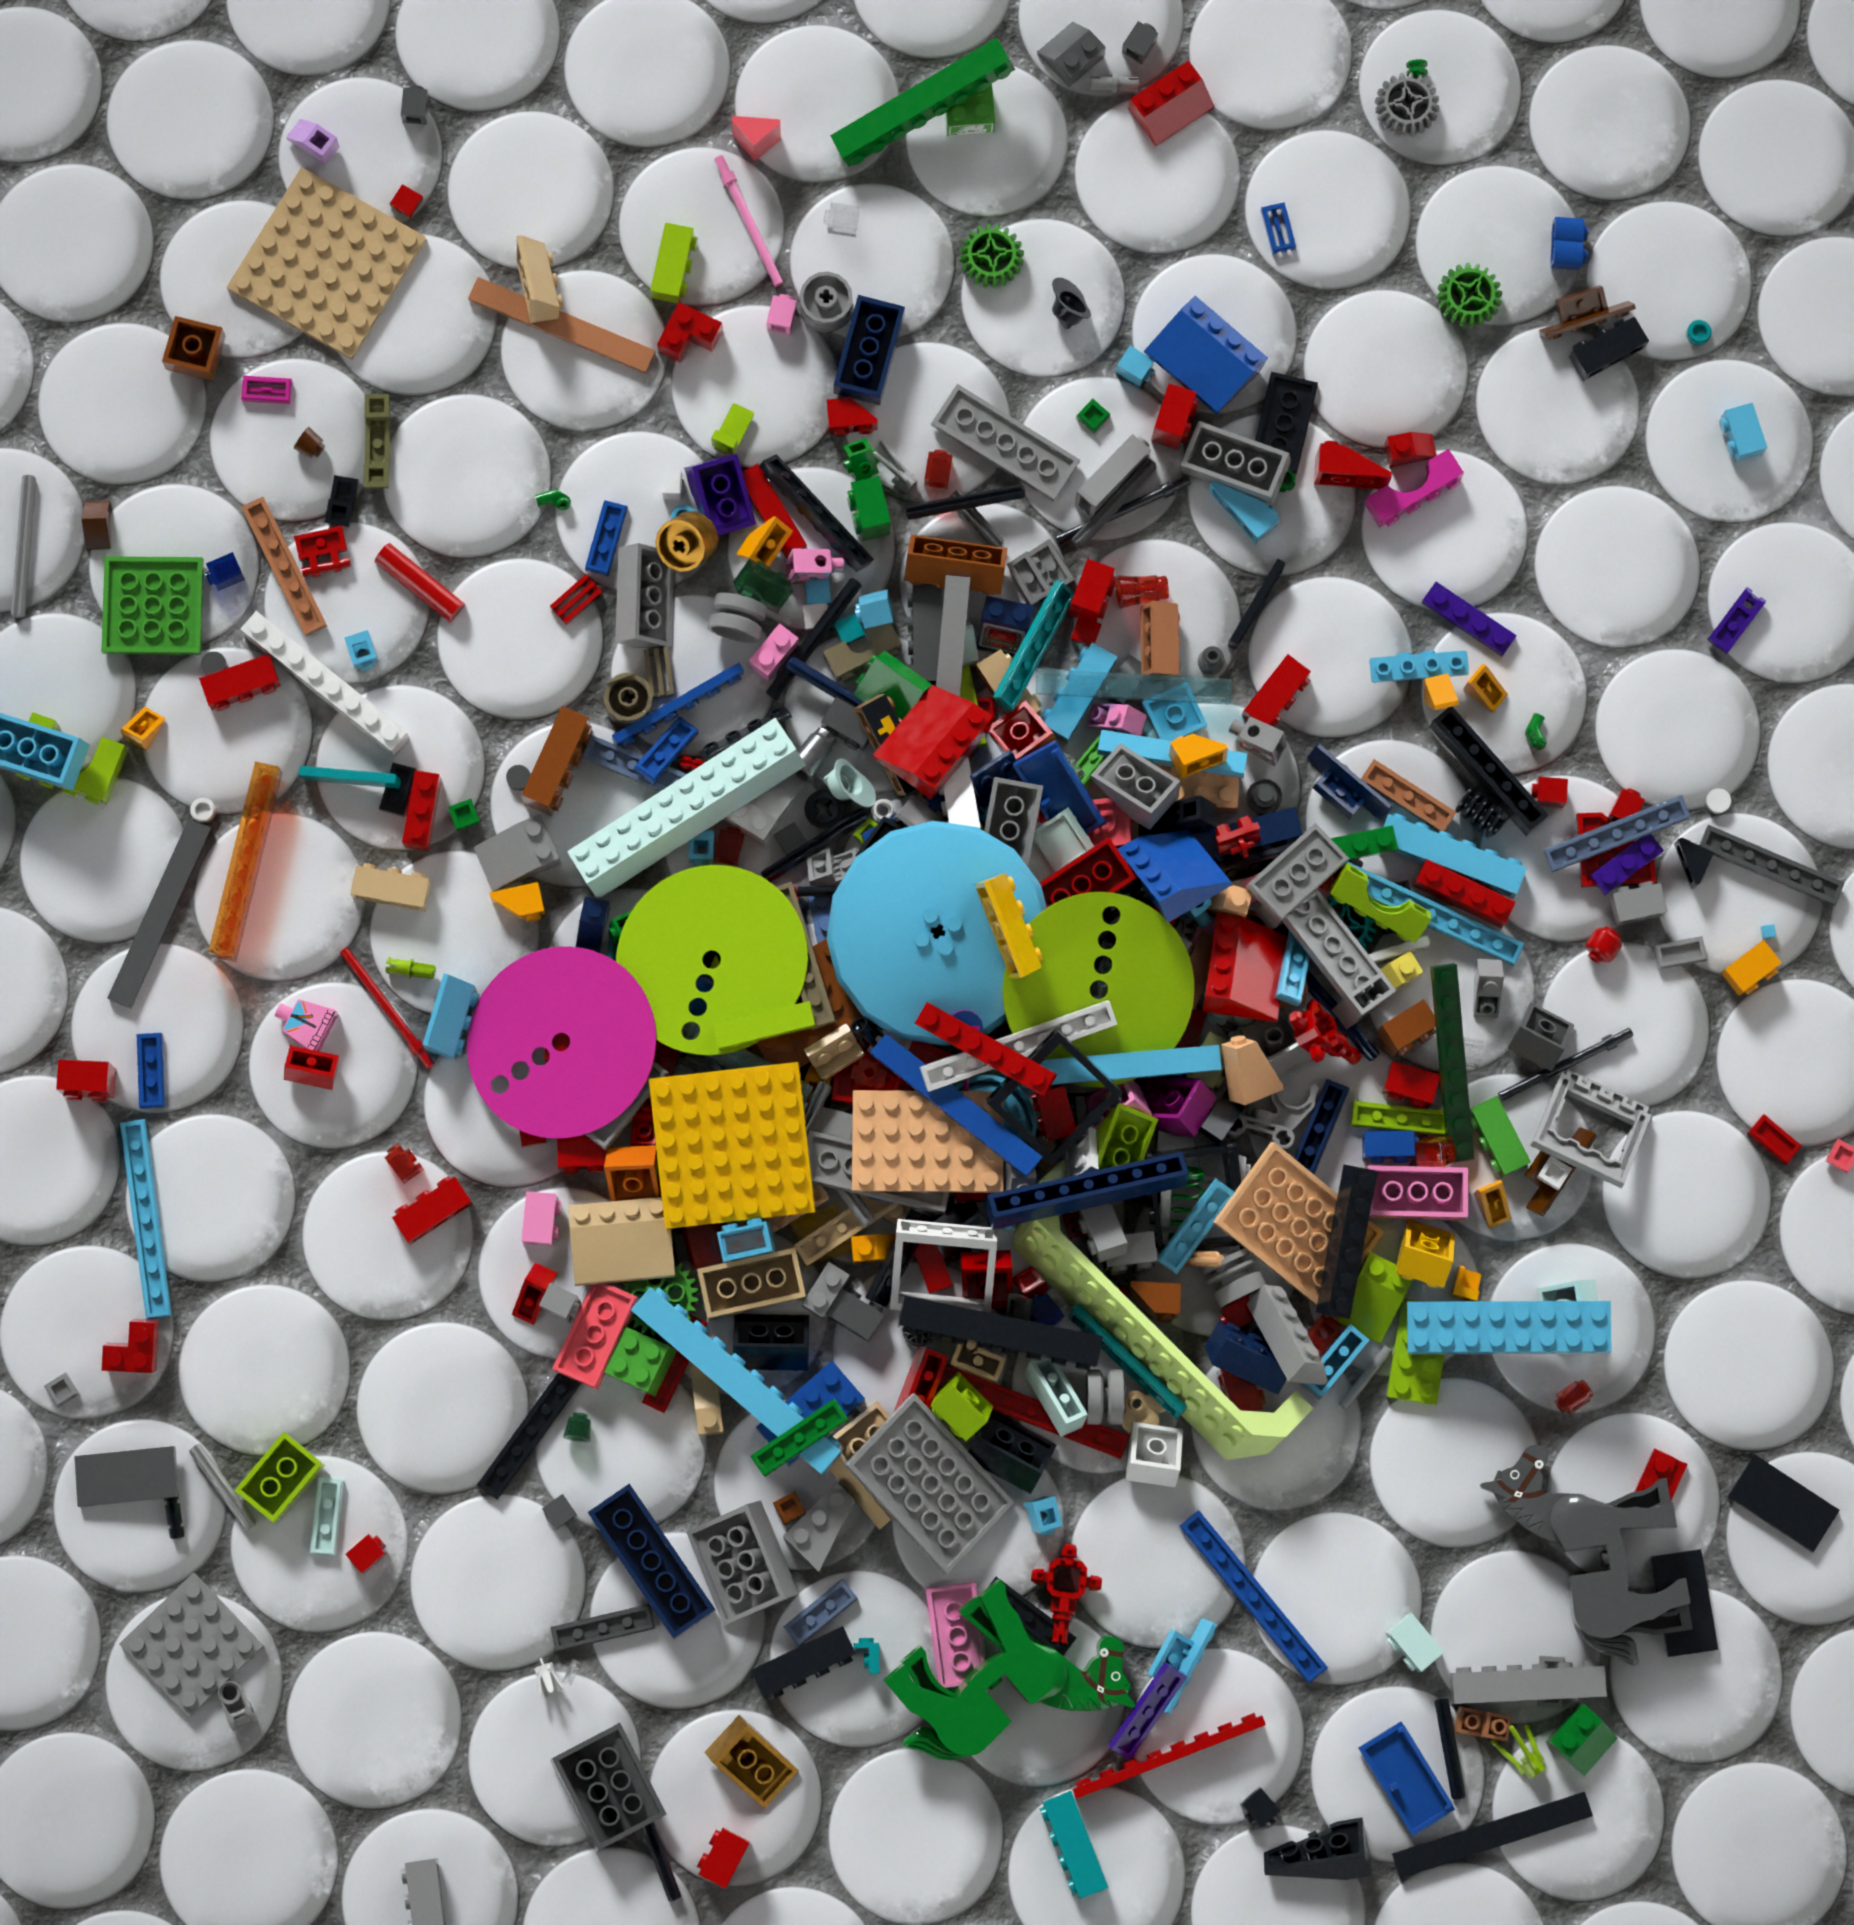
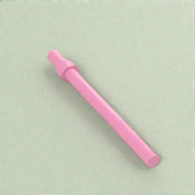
M720 155L714 159L721 173L720 179L723 185L728 188L774 286H780L783 284L782 278L736 184V176L733 171H730L723 155Z

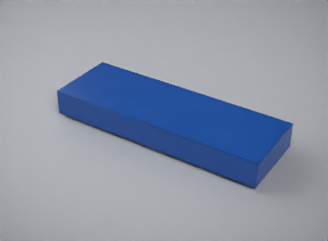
M604 500L585 565V571L609 577L628 506Z
M679 716L634 766V771L654 784L697 736L699 730Z
M136 1034L139 1108H165L163 1034Z

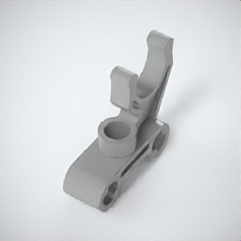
M1277 1075L1281 1083H1283L1284 1077ZM1311 1085L1307 1102L1298 1107L1286 1104L1281 1098L1280 1091L1269 1096L1270 1102L1276 1113L1262 1109H1253L1251 1117L1239 1115L1235 1122L1239 1124L1240 1128H1237L1236 1132L1229 1130L1225 1137L1230 1140H1236L1246 1132L1268 1138L1270 1143L1275 1142L1287 1152L1294 1142L1293 1130L1315 1107V1099L1319 1087ZM1284 1135L1288 1144H1279L1280 1140L1276 1136Z

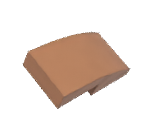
M1458 1707L1454 1732L1508 1742L1512 1716Z

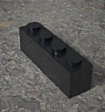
M842 1626L751 1671L763 1697L769 1696L770 1700H773L784 1694L782 1690L792 1685L793 1689H796L807 1683V1677L815 1674L816 1678H819L830 1672V1666L838 1663L839 1667H842L852 1662L851 1656L856 1655Z

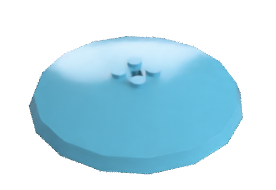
M930 821L890 831L855 857L833 894L826 939L837 982L863 1017L900 1039L943 1046L949 1045V1043L914 1024L926 1002L950 1015L960 1010H970L976 1013L982 1021V1033L986 1035L1007 1021L1003 1004V978L1006 966L974 884L1002 873H1006L1007 877L1011 876L1016 890L1013 891L1016 901H1021L1025 910V914L1022 915L1025 924L1030 923L1033 918L1047 907L1041 884L1015 849L978 827ZM943 926L942 930L946 931L945 936H940L938 939L933 938L935 934L931 933L932 929Z

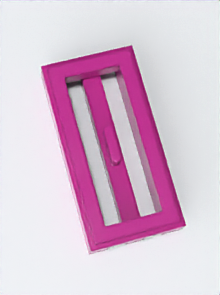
M243 376L241 400L243 402L291 404L290 397L293 381L290 378ZM248 383L286 385V389L248 386ZM247 392H250V393H266V394H282V395H285V397H282V396H266V395H250V394H247Z

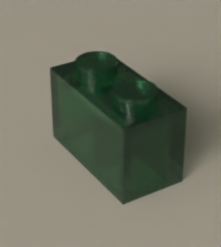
M749 559L733 581L737 593L763 603L767 606V609L777 614L793 593L790 578L782 572L775 573L761 561L755 562Z

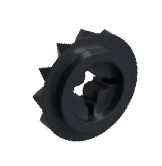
M819 790L808 797L804 811L810 824L822 829L830 828L841 820L844 806L842 800L836 799L829 790ZM831 802L828 809L830 815L824 813L817 817L820 809L816 803L826 806V804Z

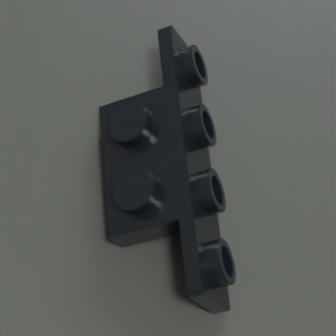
M786 707L775 708L769 712L768 716L761 720L754 719L747 724V727L739 731L729 732L725 735L724 739L706 744L703 750L699 751V754L707 762L772 719L776 718L779 724L792 718V715Z

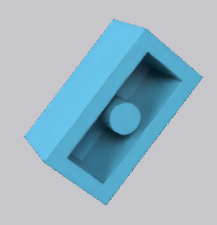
M1753 402L1724 411L1719 424L1721 431L1727 435V449L1729 454L1734 456L1735 462L1762 455L1768 447Z
M888 589L859 596V603L855 604V612L858 623L863 622L864 629L893 622V609Z

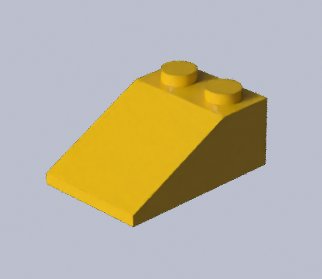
M1407 1220L1397 1259L1396 1273L1407 1280L1416 1279L1423 1281L1429 1287L1436 1288L1439 1286L1444 1288L1453 1263L1455 1234L1413 1220Z

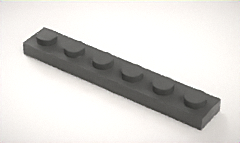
M1707 825L1699 844L1713 851V855L1831 906L1837 904L1845 882L1711 825Z

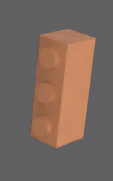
M1151 601L1141 605V677L1169 680L1179 676L1181 664L1179 660L1180 637L1178 634L1180 614L1178 612V604Z

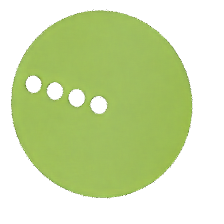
M705 865L689 868L667 877L640 899L623 926L617 947L616 962L636 979L647 996L655 1020L656 1040L685 1053L722 1055L742 1050L759 1041L718 1050L713 1024L796 1004L805 983L808 966V946L805 931L796 910L787 897L771 882L742 868L727 865ZM709 951H716L721 957L720 964L713 969H709L703 964V957ZM701 975H710L714 980L713 988L708 992H700L696 988V980ZM696 998L703 999L707 1004L706 1012L701 1016H694L689 1011L690 1002ZM688 1022H695L700 1027L698 1037L693 1040L685 1039L682 1035V1028Z
M1089 892L1060 900L1044 909L1032 919L1029 924L1034 938H1031L1034 948L1038 947L1042 954L1043 961L1040 962L1042 968L1022 978H1010L1007 968H1005L1003 1004L1012 1034L1109 1000L1117 1025L1071 1041L1086 1056L1165 1050L1176 1047L1186 1030L1194 1002V975L1190 957L1182 939L1173 926L1159 912L1149 905L1126 895L1110 892ZM1109 906H1114L1120 911V919L1113 925L1105 923L1102 918L1104 909ZM1104 931H1111L1116 937V943L1111 949H1103L1098 943V937ZM1099 956H1107L1112 962V968L1106 974H1099L1094 968V962ZM1097 980L1105 982L1108 987L1106 996L1101 999L1094 998L1090 993L1091 984ZM1058 1045L1045 1060L1072 1058L1073 1056L1062 1045ZM1137 1078L1120 1079L1112 1081L1116 1085H1120ZM1100 1081L1074 1083L1087 1087H1105Z

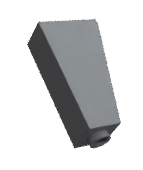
M1132 434L1078 489L1075 505L1092 518L1142 462L1150 456L1151 449L1149 448V443L1139 436L1137 438Z

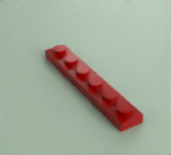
M926 1002L914 1023L1044 1097L1057 1076L1054 1072Z

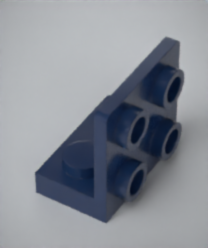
M1011 750L1006 751L970 775L976 801L984 809L989 806L994 777L1023 782L1013 767L1016 759Z

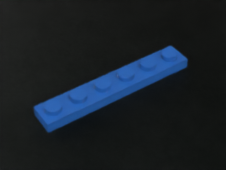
M738 662L649 713L641 720L612 735L614 744L617 746L622 744L623 747H626L635 742V736L642 732L644 735H647L656 730V724L663 720L668 723L679 716L677 712L686 708L689 711L700 704L698 700L707 696L708 699L714 697L721 692L719 688L724 685H735L742 680L741 676L744 675V669Z

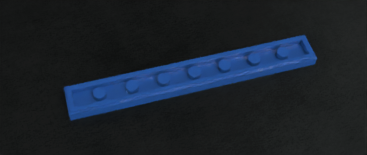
M887 1033L870 1051V1055L1026 1178L1042 1160L1043 1157L951 1084L928 1092L919 1068L926 1064Z
M1199 1510L1179 1526L1308 1684L1328 1668Z

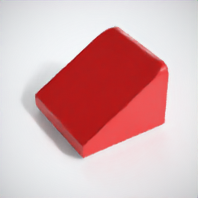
M1032 1266L1012 1278L1021 1294L1033 1299V1301L1049 1291L1043 1278Z

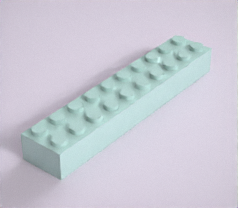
M774 718L567 852L596 898L599 899L802 769L806 764L777 719Z

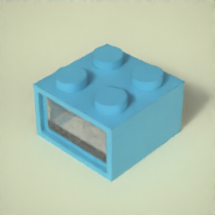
M764 1219L748 1220L747 1226L740 1227L737 1223L722 1226L723 1231L717 1232L723 1262L727 1263L777 1252L771 1223L764 1222Z

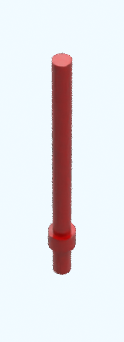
M344 948L340 954L409 1044L408 1049L414 1056H418L427 1070L435 1066V1062L426 1052L423 1042L414 1036L349 948Z

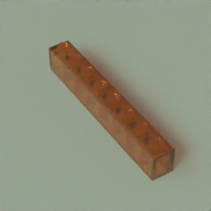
M255 761L208 952L214 958L233 962L237 961L283 773L279 766Z

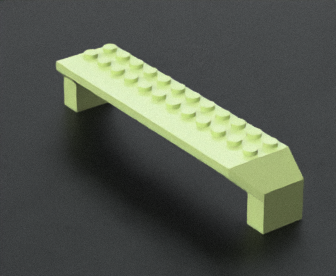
M1063 1160L1058 1163L1038 1183L1067 1177L1066 1162ZM1059 1215L1016 1224L1013 1248L1072 1307L1077 1303L1081 1305L1187 1406L1182 1417L1225 1460L1269 1454L1314 1409L1295 1391L1273 1413L1240 1411L1060 1232Z

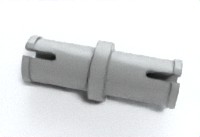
M1112 74V76L1090 75L1089 88L1090 91H1111L1114 94L1117 91L1138 93L1139 77H1118L1117 74Z

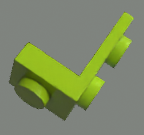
M733 403L719 431L715 429L711 437L714 449L722 454H735L754 417V412Z

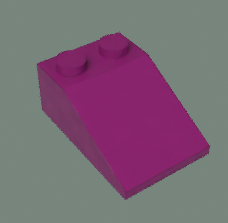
M1149 1077L1141 1089L1152 1117L1158 1119L1155 1129L1181 1137L1196 1136L1217 1099L1201 1079Z

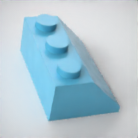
M443 974L423 1041L426 1052L456 1060L457 1054H462L465 1044L462 1036L464 1030H469L471 1021L469 1016L471 1007H476L479 993H476L475 985L451 975Z

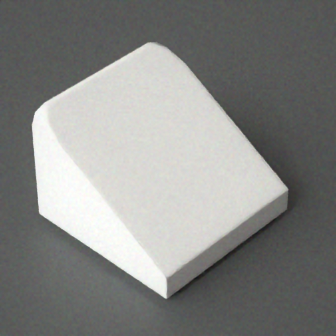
M681 470L675 472L663 490V499L681 500L683 484Z

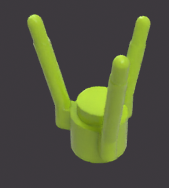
M1510 1725V1731L1525 1754L1520 1759L1522 1764L1495 1740H1491V1744L1518 1769L1521 1775L1526 1773L1529 1779L1546 1769L1542 1762L1544 1758L1539 1752L1529 1725H1524L1533 1752H1529L1515 1727Z

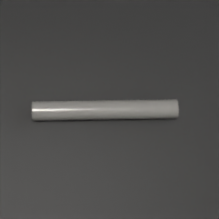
M1384 1346L1341 1400L1339 1405L1343 1409L1347 1410L1390 1356L1393 1352L1390 1348Z

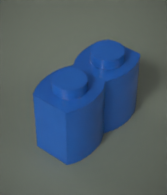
M1554 218L1551 231L1550 268L1579 270L1582 263H1586L1587 249H1583V240H1587L1588 226H1584V219Z

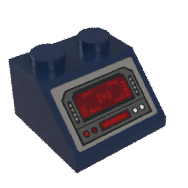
M986 596L976 641L977 649L992 653L1001 649L1004 654L1008 653L1011 657H1014L1030 629L1034 606Z

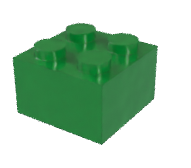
M880 476L851 482V490L847 491V501L850 512L855 511V514H853V525L856 535L860 534L862 541L890 535L891 520Z

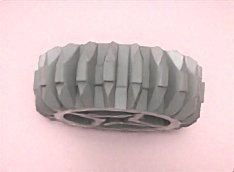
M1403 72L1399 74V79L1394 75L1391 76L1390 82H1383V88L1378 89L1377 92L1379 97L1375 98V104L1378 105L1375 108V113L1380 114L1378 117L1379 122L1386 121L1384 128L1388 129L1391 126L1393 127L1392 134L1399 130L1402 137L1405 136L1406 132H1409L1410 136L1413 137L1416 130L1422 134L1425 130L1424 127L1429 129L1432 125L1431 121L1436 120V112L1440 108L1437 105L1439 96H1434L1436 89H1428L1430 81L1421 82L1422 75L1414 79L1412 72L1409 73L1408 78H1405ZM1400 90V98L1388 103V98L1394 92ZM1404 100L1411 104L1410 110L1409 107H1405L1406 104L1403 105ZM1421 107H1426V112L1421 117L1414 119L1415 111L1420 110ZM1395 114L1401 115L1404 119L1397 117Z

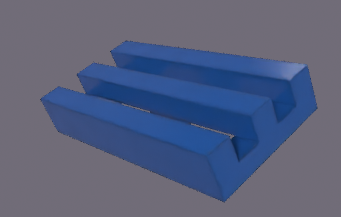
M1285 202L1261 207V214L1272 255L1277 254V252L1283 253L1287 250H1296ZM1278 209L1281 211L1289 244L1284 242L1276 211ZM1269 211H1271L1280 246H1276L1275 238L1273 235L1268 215Z

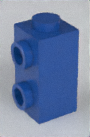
M1414 1131L1364 1132L1362 1134L1363 1160H1369L1370 1164L1384 1163V1159H1394V1163H1408L1409 1159L1415 1156V1152H1419V1139L1414 1137Z

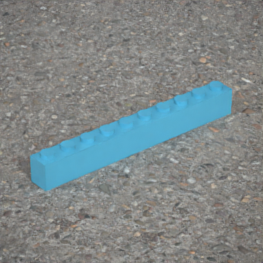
M650 1287L631 1309L632 1312L777 1437L804 1419L801 1416L803 1411L796 1404L791 1402L788 1405L781 1399L784 1394L773 1385L769 1389L762 1382L765 1378L755 1369L749 1372L743 1366L746 1362L739 1355L734 1353L731 1356L724 1350L727 1347L725 1343L716 1336L712 1340L705 1333L708 1329L698 1320L692 1323L687 1318L689 1313L679 1304L675 1307L667 1301L670 1296L662 1289L658 1288L655 1291ZM829 1435L828 1438H822L799 1455L824 1476L842 1455L843 1451L839 1449L842 1444L832 1435Z

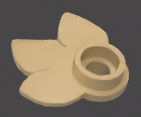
M1137 1390L1130 1391L1125 1395V1411L1122 1426L1129 1435L1132 1432L1133 1422L1160 1426L1158 1414L1166 1410L1149 1394L1145 1395ZM1135 1399H1138L1140 1402L1139 1406L1134 1408L1132 1403Z

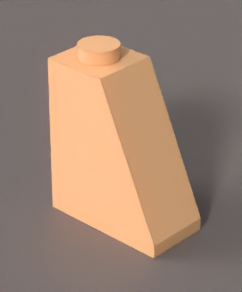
M1232 885L1211 897L1212 905L1206 911L1209 916L1215 918L1217 913L1246 917L1252 893L1248 889Z
M1234 1036L1231 1038V1041L1221 1044L1230 1101L1247 1105L1284 1090L1283 1084L1256 1041L1246 1039L1245 1036Z

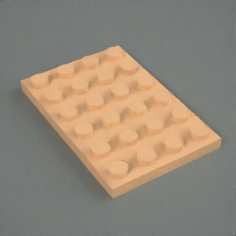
M853 1090L852 1192L998 1193L1003 1191V1159L917 1091ZM960 1091L1004 1126V1119L987 1104L986 1098L992 1092Z
M1271 1142L1213 1223L1317 1306L1338 1194L1275 1142ZM1370 1220L1368 1221L1361 1263L1384 1233Z

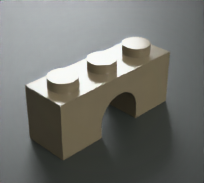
M891 623L867 629V637L871 646L864 653L851 651L845 641L823 651V658L836 682L841 680L847 682L856 677L855 673L863 669L868 671L869 668L866 665L874 654L878 656L884 650L894 657L900 654L899 651L902 650V643Z

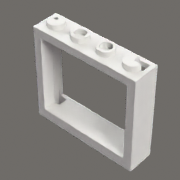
M898 1219L890 1309L901 1311L903 1297L910 1296L991 1313L998 1229L992 1230L991 1227ZM903 1242L989 1249L984 1299L899 1292Z

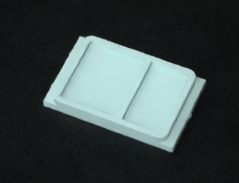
M1069 807L1035 829L1028 868L1039 883L1094 847L1090 837L1086 835Z

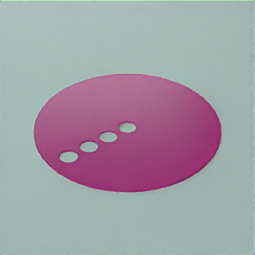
M569 946L553 947L532 952L502 970L490 982L478 1000L471 1017L467 1036V1056L470 1073L480 1096L488 1107L512 1127L530 1135L552 1139L572 1138L594 1132L623 1114L635 1101L646 1084L652 1069L656 1050V1027L652 1008L636 979L616 961L601 953ZM560 1033L567 1034L570 1038V1045L564 1051L555 1050L552 1043L554 1037ZM543 1047L549 1051V1061L545 1065H536L532 1060V1054L537 1048ZM517 1062H525L529 1066V1074L522 1080L515 1079L512 1075V1067ZM497 1076H504L509 1081L507 1091L502 1094L495 1093L491 1087L493 1079Z

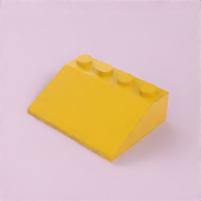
M1002 873L974 884L1010 978H1022L1042 968L1040 962L1043 961V957L1039 948H1034L1031 938H1034V934L1030 924H1025L1022 917L1025 914V910L1021 901H1016L1013 891L1016 890L1012 877H1007L1006 873Z

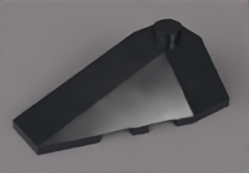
M1363 1818L1337 1821L1330 1824V1829L1317 1834L1316 1831H1313L1304 1840L1297 1843L1290 1841L1264 1852L1265 1875L1337 1880L1371 1876L1370 1854Z

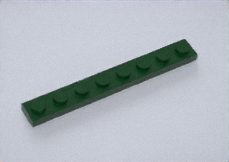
M1457 964L1431 966L1447 1160L1450 1163L1473 1160L1474 1149Z

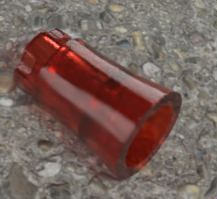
M1116 575L1115 589L1119 609L1169 598L1168 579L1166 576Z

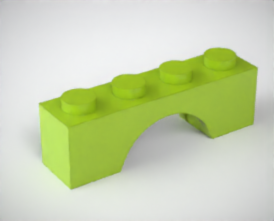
M1346 862L1331 885L1332 897L1343 905L1348 903L1353 906L1354 911L1363 917L1368 915L1375 919V923L1381 928L1394 930L1400 939L1406 942L1411 940L1416 943L1431 921V912L1412 900L1392 907L1377 903L1372 899L1367 890L1368 875Z

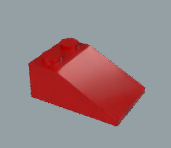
M1336 441L1320 443L1315 456L1314 485L1377 490L1389 485L1392 478V472L1351 448L1339 445Z

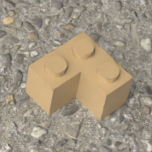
M967 1342V1345L958 1344L949 1366L996 1384L1006 1358L976 1348L977 1343Z

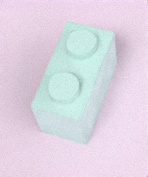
M1412 1613L1406 1615L1386 1632L1389 1636L1387 1642L1396 1652L1400 1650L1404 1654L1405 1658L1403 1661L1411 1671L1416 1669L1418 1672H1422L1444 1653Z

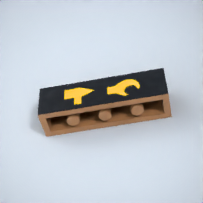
M886 694L876 695L853 708L875 752L902 721L894 711V702ZM882 765L898 796L907 795L916 789Z

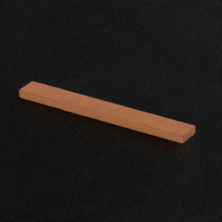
M477 277L468 297V300L644 374L647 373L656 353L655 350L562 311H559V319L530 323L523 295L480 277Z

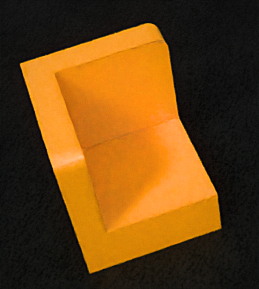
M1461 1265L1457 1267L1450 1297L1464 1301H1477L1480 1292L1478 1287L1481 1274L1466 1270Z

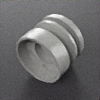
M1246 1248L1232 1250L1224 1254L1221 1266H1207L1202 1269L1205 1276L1214 1272L1217 1274V1276L1208 1280L1209 1285L1221 1282L1222 1287L1214 1293L1220 1308H1224L1246 1295L1250 1296L1256 1293L1263 1285H1267L1261 1271L1249 1273L1248 1268L1253 1266L1256 1260L1254 1258L1246 1262L1243 1261V1258L1251 1254Z

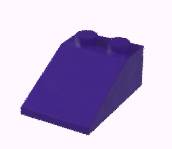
M737 454L726 455L684 467L689 488L699 513L704 514L712 521L718 536L757 525Z

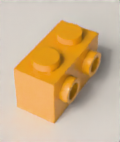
M1762 940L1725 968L1721 974L1738 996L1744 992L1749 995L1760 987L1757 982L1765 977L1768 981L1779 972L1777 967L1782 962L1767 943Z

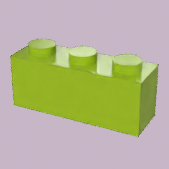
M665 222L650 289L651 298L678 303L681 296H686L688 282H684L686 273H691L693 260L689 259L690 253L696 250L698 237L694 236V228Z

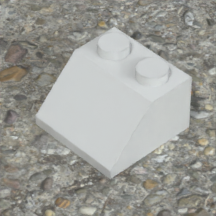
M1133 1422L1127 1457L1126 1480L1176 1487L1181 1468L1183 1429Z

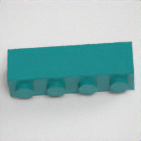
M1072 1791L1042 1801L1043 1807L1039 1808L1044 1823L1050 1822L1053 1831L1049 1832V1836L1053 1846H1059L1062 1856H1059L1058 1859L1063 1872L1068 1870L1071 1880L1067 1881L1072 1895L1077 1894L1078 1898L1082 1899L1109 1888Z

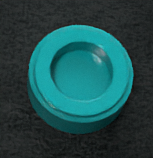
M1695 320L1688 326L1686 337L1693 345H1703L1711 337L1712 330L1707 322Z

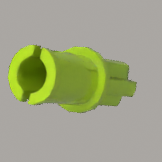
M388 957L386 964L396 965V967L386 966V973L406 975L409 979L412 976L434 979L436 975L435 965L414 962V959L407 961Z

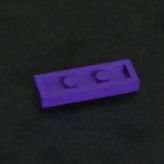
M1652 834L1639 838L1591 874L1590 878L1601 892L1607 895L1663 853L1664 850Z

